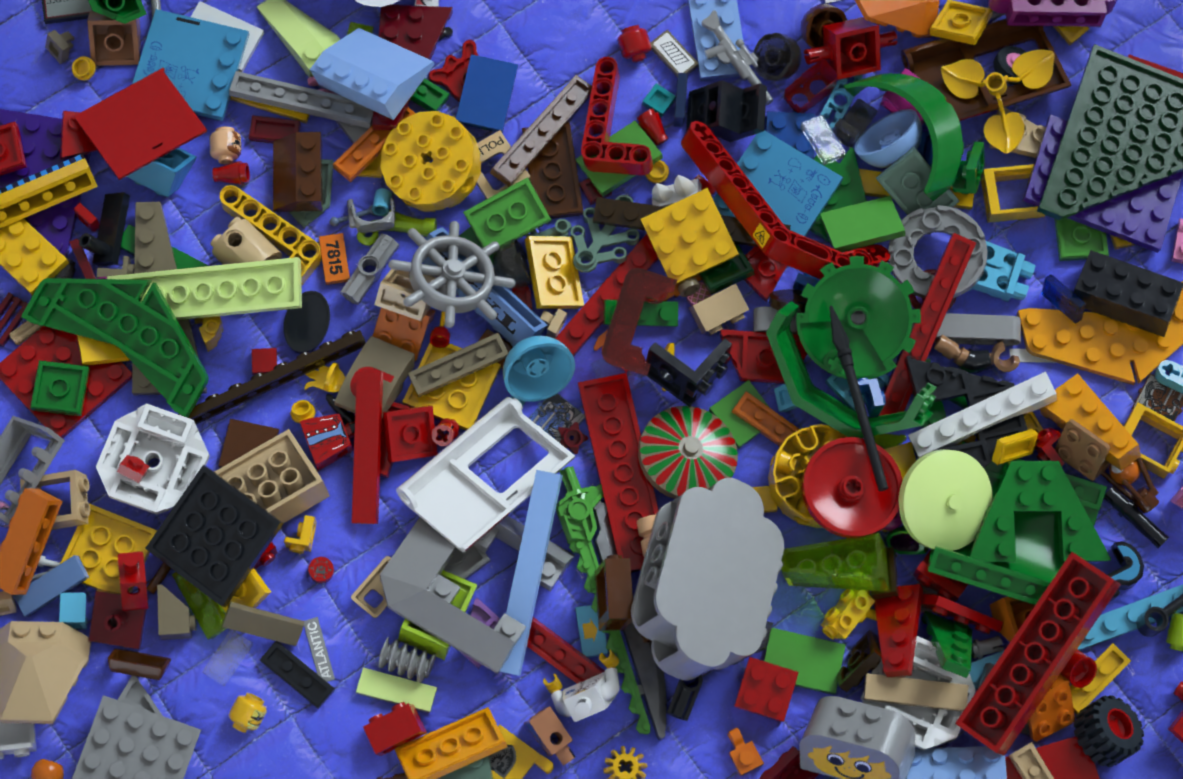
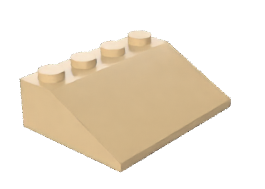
M289 429L215 471V473L283 523L330 497L322 478Z

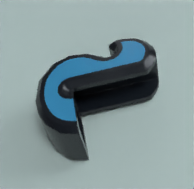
M1123 541L1115 542L1111 546V550L1121 568L1107 575L1121 584L1118 588L1119 590H1127L1132 588L1143 576L1144 564L1141 555L1135 547ZM1119 590L1116 591V593L1110 601L1114 600L1120 594Z

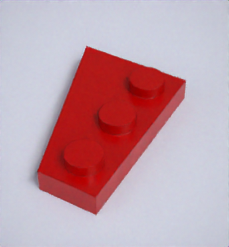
M63 111L60 160L98 151L77 121L71 118L80 112Z
M923 594L921 606L931 609L932 612L938 615H948L953 617L955 622L963 625H968V623L975 625V630L985 634H989L990 631H1001L1003 622L939 595Z

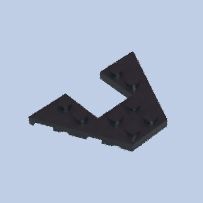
M906 356L904 359L914 395L919 394L921 389L925 388L929 382L937 387L933 393L936 396L934 402L965 396L967 406L970 407L1015 386L1011 382L997 381L992 377L984 375L981 377L954 367H943L938 363H928L912 359L911 356ZM1022 414L1007 419L976 433L978 441L937 450L947 449L966 453L985 468L992 462L997 439L1028 430L1024 416Z

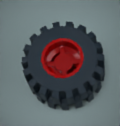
M1112 695L1108 697L1102 696L1080 710L1075 717L1074 727L1076 730H1074V734L1078 738L1079 746L1083 748L1085 755L1090 756V760L1093 762L1097 761L1101 766L1112 767L1138 752L1144 742L1142 739L1144 731L1141 729L1142 723L1138 720L1137 713L1133 712L1131 706L1128 703L1125 704L1121 698L1116 699Z

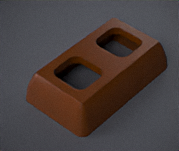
M114 649L108 657V665L111 672L155 680L162 678L171 661L167 657L123 649Z

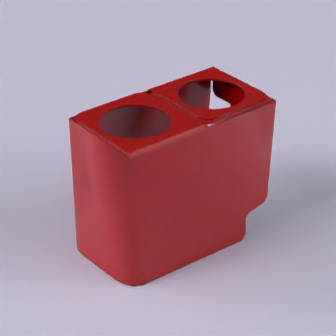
M825 59L820 60L785 89V101L796 113H805L832 93L836 86L837 73ZM815 80H821L826 84V87L814 95L810 91V84ZM795 94H804L808 99V103L803 105L802 108L794 104L791 99Z

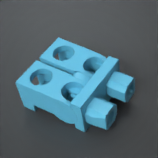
M986 241L988 250L986 267L979 281L971 289L987 293L996 298H1002L1001 300L1007 302L1011 298L1024 300L1029 286L1017 282L1018 277L1030 280L1036 265L1025 261L1024 254H1017L1014 251Z

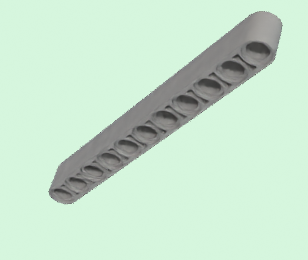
M772 307L754 308L753 332H767L779 310ZM801 308L797 310L791 321L790 329L792 334L798 335L796 317L797 313H802L800 312ZM855 311L851 316L852 321L857 324L862 323L866 318L862 311ZM946 313L934 343L937 342L942 334L957 344L996 345L998 342L1003 341L1004 346L1018 345L1021 343V318L1007 315Z

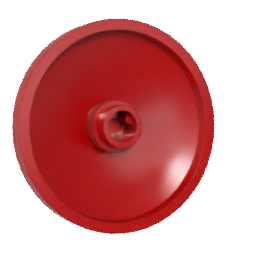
M845 437L830 441L811 457L802 477V495L810 515L825 530L845 538H863L881 531L896 516L899 511V492L903 480L896 462L881 446L876 444L888 489L885 491L878 490L863 438Z

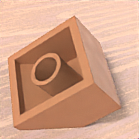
M90 10L87 24L90 54L95 65H138L141 47L140 19L137 18L124 24Z

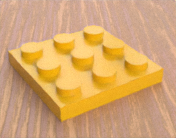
M708 188L641 218L644 229L671 286L739 256Z
M429 343L418 368L462 348L450 343L447 347L437 348ZM494 363L421 397H418L411 383L402 403L403 405L410 406V408L433 406L434 418L441 421L445 418L453 419L461 429L466 431L476 423L501 368V364Z
M89 504V524L77 526L61 563L77 555L90 577L83 581L82 584L97 590L121 593L117 555L141 551L144 554L145 564L150 553L145 548L157 530ZM135 586L129 588L130 593H132Z

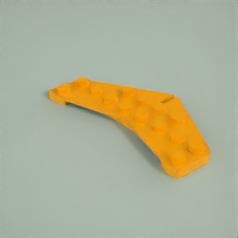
M1183 289L1165 337L1095 312L1027 308L1017 312V317L1021 318V332L1024 343L1031 355L1131 385L1135 384V379L1130 363L1133 364L1139 384L1162 361L1169 358L1183 345Z

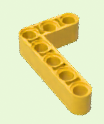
M234 185L225 186L220 192L223 210L234 218L239 217L241 220H248L274 246L289 255V258H300L301 283L303 286L322 260L319 244ZM231 196L238 198L234 203L226 202V199ZM249 210L257 211L252 217L245 215ZM270 223L277 225L273 230H267L265 226ZM288 237L296 238V241L292 244L284 242ZM313 250L316 254L309 258L304 256L305 252Z

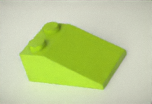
M443 570L440 574L441 576L460 586V590L451 604L466 613L476 591L477 584ZM407 619L404 620L400 628L399 641L406 642L412 647L416 646L419 650H426L431 655L436 654V657L445 660L451 648L450 645Z

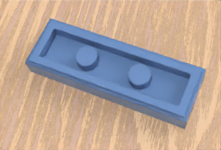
M74 555L30 583L26 595L13 596L24 617H29L59 598L60 593L68 592L90 577L79 556Z

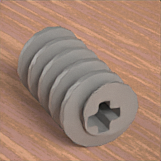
M388 636L379 656V668H384L388 663V670L390 672H393L398 667V675L401 676L407 670L408 679H412L417 674V682L421 683L425 678H428L435 662L436 654L427 659L426 650L419 656L417 655L416 646L409 652L408 643L405 642L401 648H398V639H395L390 645Z

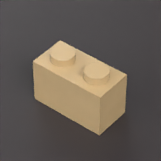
M734 284L689 307V310L701 333L709 331L710 335L724 329L723 323L730 320L733 324L745 318L743 313L748 311L749 308L738 286Z

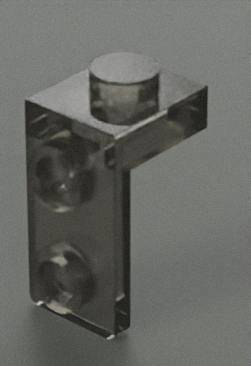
M857 99L843 120L840 118L835 124L832 137L839 143L853 148L878 111L863 100Z

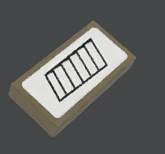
M668 30L651 42V50L677 78L678 73H687L688 75L698 67L699 63Z

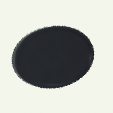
M306 291L302 293V308L287 310L284 319V336L288 346L297 353L311 352L321 344L327 334L330 324V309L327 300L321 293Z

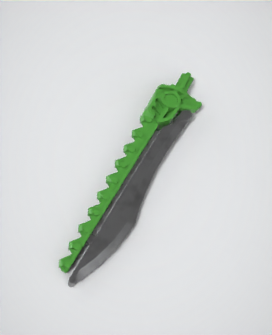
M573 466L566 467L560 470L559 473L563 475L562 481L567 493L557 503L556 513L566 540L570 544V550L580 555L576 568L581 573L587 574L584 589L588 593H594L591 608L597 613L595 571L599 564L591 542L597 530L596 521L599 533L595 540V545L601 563L604 559H607V556L617 555L606 504L600 501L603 498L601 484L581 488ZM633 621L623 630L640 685H637L620 631H602L603 633H609L606 649L616 653L619 658V664L615 668L618 673L624 674L621 689L632 696L628 709L633 714L639 715L636 730L640 734L647 735L651 733L650 724L641 699V695H643L656 737L662 740L665 737L666 686L664 672L658 667L652 655V641L648 643L643 642Z

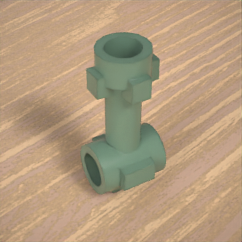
M561 218L556 220L555 227L539 233L534 230L527 234L526 238L528 236L568 237L572 226L566 219Z

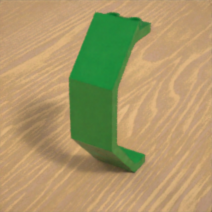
M790 301L777 311L766 334L792 403L847 437L863 438L856 410L820 390L812 383L790 329L791 321L799 306ZM928 382L925 388L923 387L920 393L916 394L907 411L868 417L873 436L923 426L934 414L929 409L936 399L933 393L937 387Z

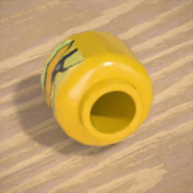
M251 693L239 695L229 712V718L234 722L232 727L243 733H246L247 730H257L267 711L263 705L265 701Z

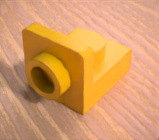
M305 515L304 521L299 522L297 537H300V539L285 537L284 543L289 548V551L303 554L304 551L311 552L317 525L314 516Z

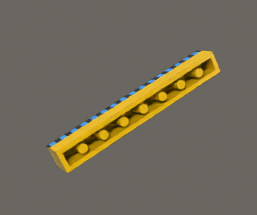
M80 154L0 188V228L98 187L84 155Z

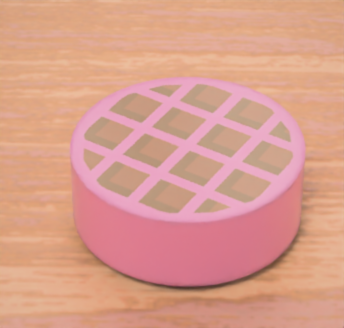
M699 282L701 287L696 293L686 297L691 306L711 296L703 282Z

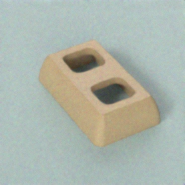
M386 556L351 596L355 603L374 618H377L387 607L380 573L390 561V556ZM371 590H375L383 597V601L376 608H373L364 600Z

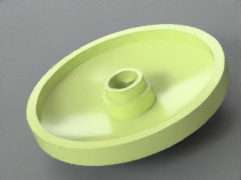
M943 449L932 451L922 456L909 468L900 487L899 513L906 531L915 541L930 549L938 546L953 551L967 546L975 540V536L982 526V520L988 506L993 501L989 477L977 460L960 451Z

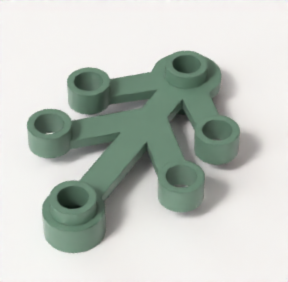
M620 195L615 199L633 202V199L628 195ZM586 208L583 212V219L589 226L593 242L587 249L584 240L585 229L580 225H575L571 228L570 236L575 241L578 251L573 259L575 268L580 272L587 273L593 271L599 263L614 261L618 264L624 263L627 259V251L623 247H616L613 251L598 252L602 247L625 242L631 246L636 245L639 242V232L636 229H628L626 232L611 235L617 226L605 225L600 231L599 224L593 223V217H587L588 214L594 215L595 208ZM575 232H581V233H582L581 235H578V236H577V235H574ZM630 235L636 236V238L630 239L628 237ZM617 253H622L623 256H622V257H617L616 254H617Z

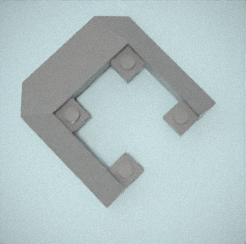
M506 516L473 546L486 553L494 539L497 538L519 551L524 525ZM419 517L380 573L388 609L498 674L525 631L526 626L504 613L495 628L492 629L451 604L458 594L460 586L440 574L457 551V548ZM550 540L540 581V586L549 591L552 590L560 576L564 574L575 556Z

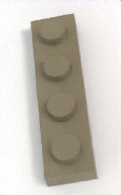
M496 333L408 373V376L418 397H421L505 359L508 351L499 333Z

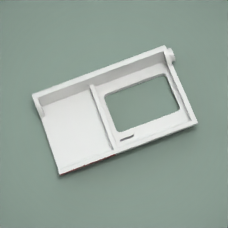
M506 397L396 489L399 498L411 510L461 552L467 551L531 496L536 470L557 474L575 458L574 454L523 414V406L516 398ZM518 428L549 454L506 491L498 493L469 469V466L513 429Z

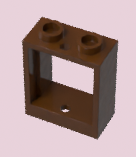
M621 555L607 556V559L603 560L595 571L599 631H622L632 622L631 607L633 593L630 558H622Z

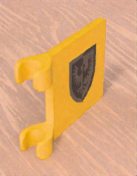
M498 726L506 741L507 748L490 755L493 779H523L534 764L547 774L552 772L554 766L549 759L532 749L503 726Z

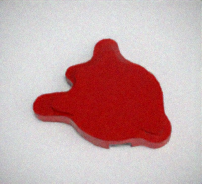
M473 40L465 41L461 58L457 59L453 55H448L443 68L434 69L429 72V81L445 87L450 95L459 102L471 54L478 56L476 43Z

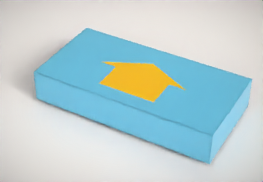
M592 605L575 607L582 654L588 658L597 657L601 653L608 655L605 632L599 631L598 612L595 613L591 608Z

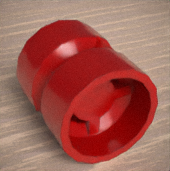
M1077 649L1060 674L1067 678L1071 685L1076 688H1083L1093 681L1097 672V665L1092 658Z

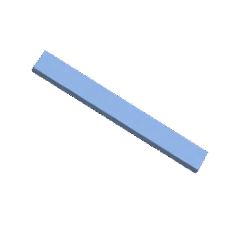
M536 470L506 611L508 616L522 623L526 628L500 672L521 676L563 477L560 474Z

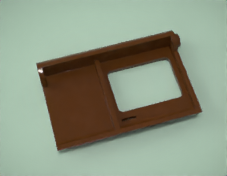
M1007 18L987 24L975 45L940 38L901 50L904 68L938 89L946 97V101L953 106L960 121L999 109L996 96L991 95L986 86L979 87L978 94L972 99L958 98L947 88L942 77L941 67L960 60H974L975 57L1001 50L1006 46L1034 41L1039 50L1054 52L1052 77L1044 87L1039 89H1029L1023 83L1007 87L1005 93L1001 95L1003 106H1011L1071 87V83L1043 30L1044 26L1007 25Z

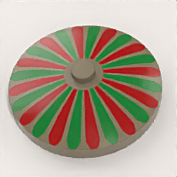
M676 406L661 411L648 422L640 437L638 458L640 467L651 485L662 494L676 499L690 488L703 487L709 489L721 479L732 478L737 466L738 451L732 433L717 416L698 407Z

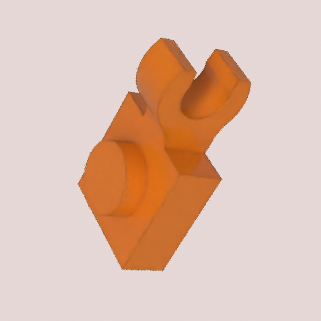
M738 727L727 733L735 750L729 752V755L740 776L764 764L753 741L745 744Z

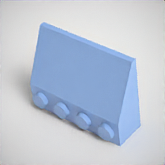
M358 28L324 50L310 68V71L319 86L394 120L435 64L425 57Z

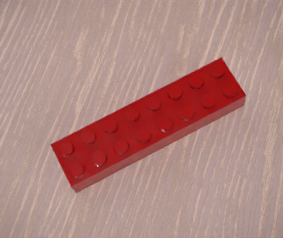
M1071 552L955 724L995 753L1005 756L1121 584L1074 552Z

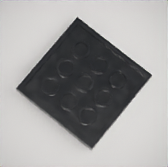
M203 465L145 549L220 606L226 607L284 523L209 467Z

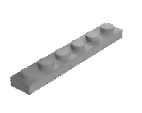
M236 71L229 89V96L360 127L370 128L373 122V110L341 95Z

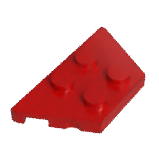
M720 330L721 339L725 338L732 343L730 351L732 355L731 361L740 381L749 380L750 382L785 384L766 332ZM793 334L804 361L807 352L801 344L799 335Z

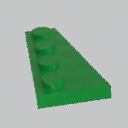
M925 611L921 620L924 624H927V634L932 635L931 643L937 648L936 655L942 669L967 678L971 670L972 629L968 625L953 622Z

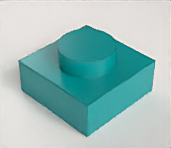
M656 83L643 100L642 105L649 110L653 108L662 118L675 101L676 96Z

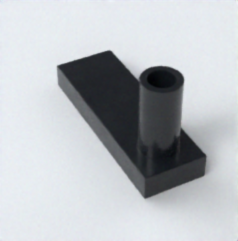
M124 192L105 194L97 238L88 233L80 237L79 245L94 253L93 263L97 266L118 265L130 195Z

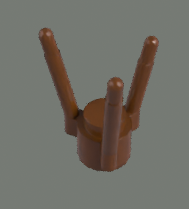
M1141 457L1137 459V462L1149 489L1142 487L1136 491L1124 479L1122 483L1129 490L1127 491L1122 485L1113 481L1111 476L1105 471L1101 474L1123 495L1135 503L1134 505L1139 507L1143 513L1151 511L1158 505L1159 500L1156 498V495L1159 492L1154 487Z

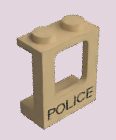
M501 130L477 143L481 164L497 154L504 155L511 148ZM526 169L512 185L527 177L531 182V176ZM482 172L476 183L486 199L509 188L504 186L499 190H494Z

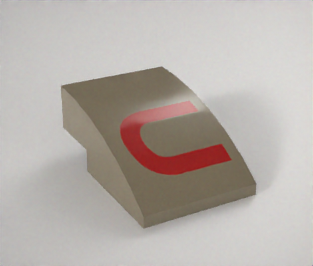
M370 336L351 366L335 399V405L355 413L357 372L383 373V418V412L388 411L401 393L403 382L408 377V373L415 367V354Z

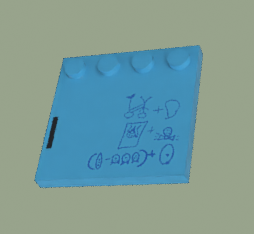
M156 9L132 84L164 67L165 74L196 115L223 121L231 97L229 96V89L235 72L239 71L248 42L249 31Z
M765 130L756 134L737 163L781 222L791 225V231L805 237L843 181V177ZM717 193L713 200L720 215L735 217Z

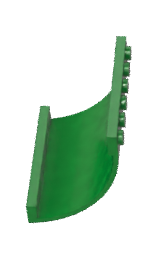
M1018 458V459H1015V460H1012V461H1025V460H1022V459H1019V458ZM992 461L984 468L991 483L993 498L997 492L995 490L998 483L1003 478V472L1008 462L997 465ZM1065 473L1094 526L1107 486ZM1014 512L1016 562L989 563L970 557L969 553L975 542L974 540L967 546L953 551L935 546L930 551L928 571L1036 605L1064 564V562H1060L1057 512Z

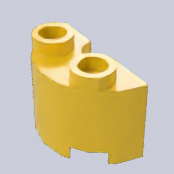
M220 316L194 319L196 324H202L199 327V331L208 352L218 345L217 343L222 336L223 325Z

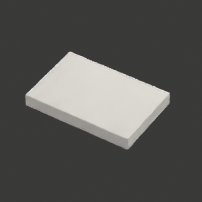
M199 1L191 15L192 18L249 31L248 42L238 71L243 73L264 35V30Z

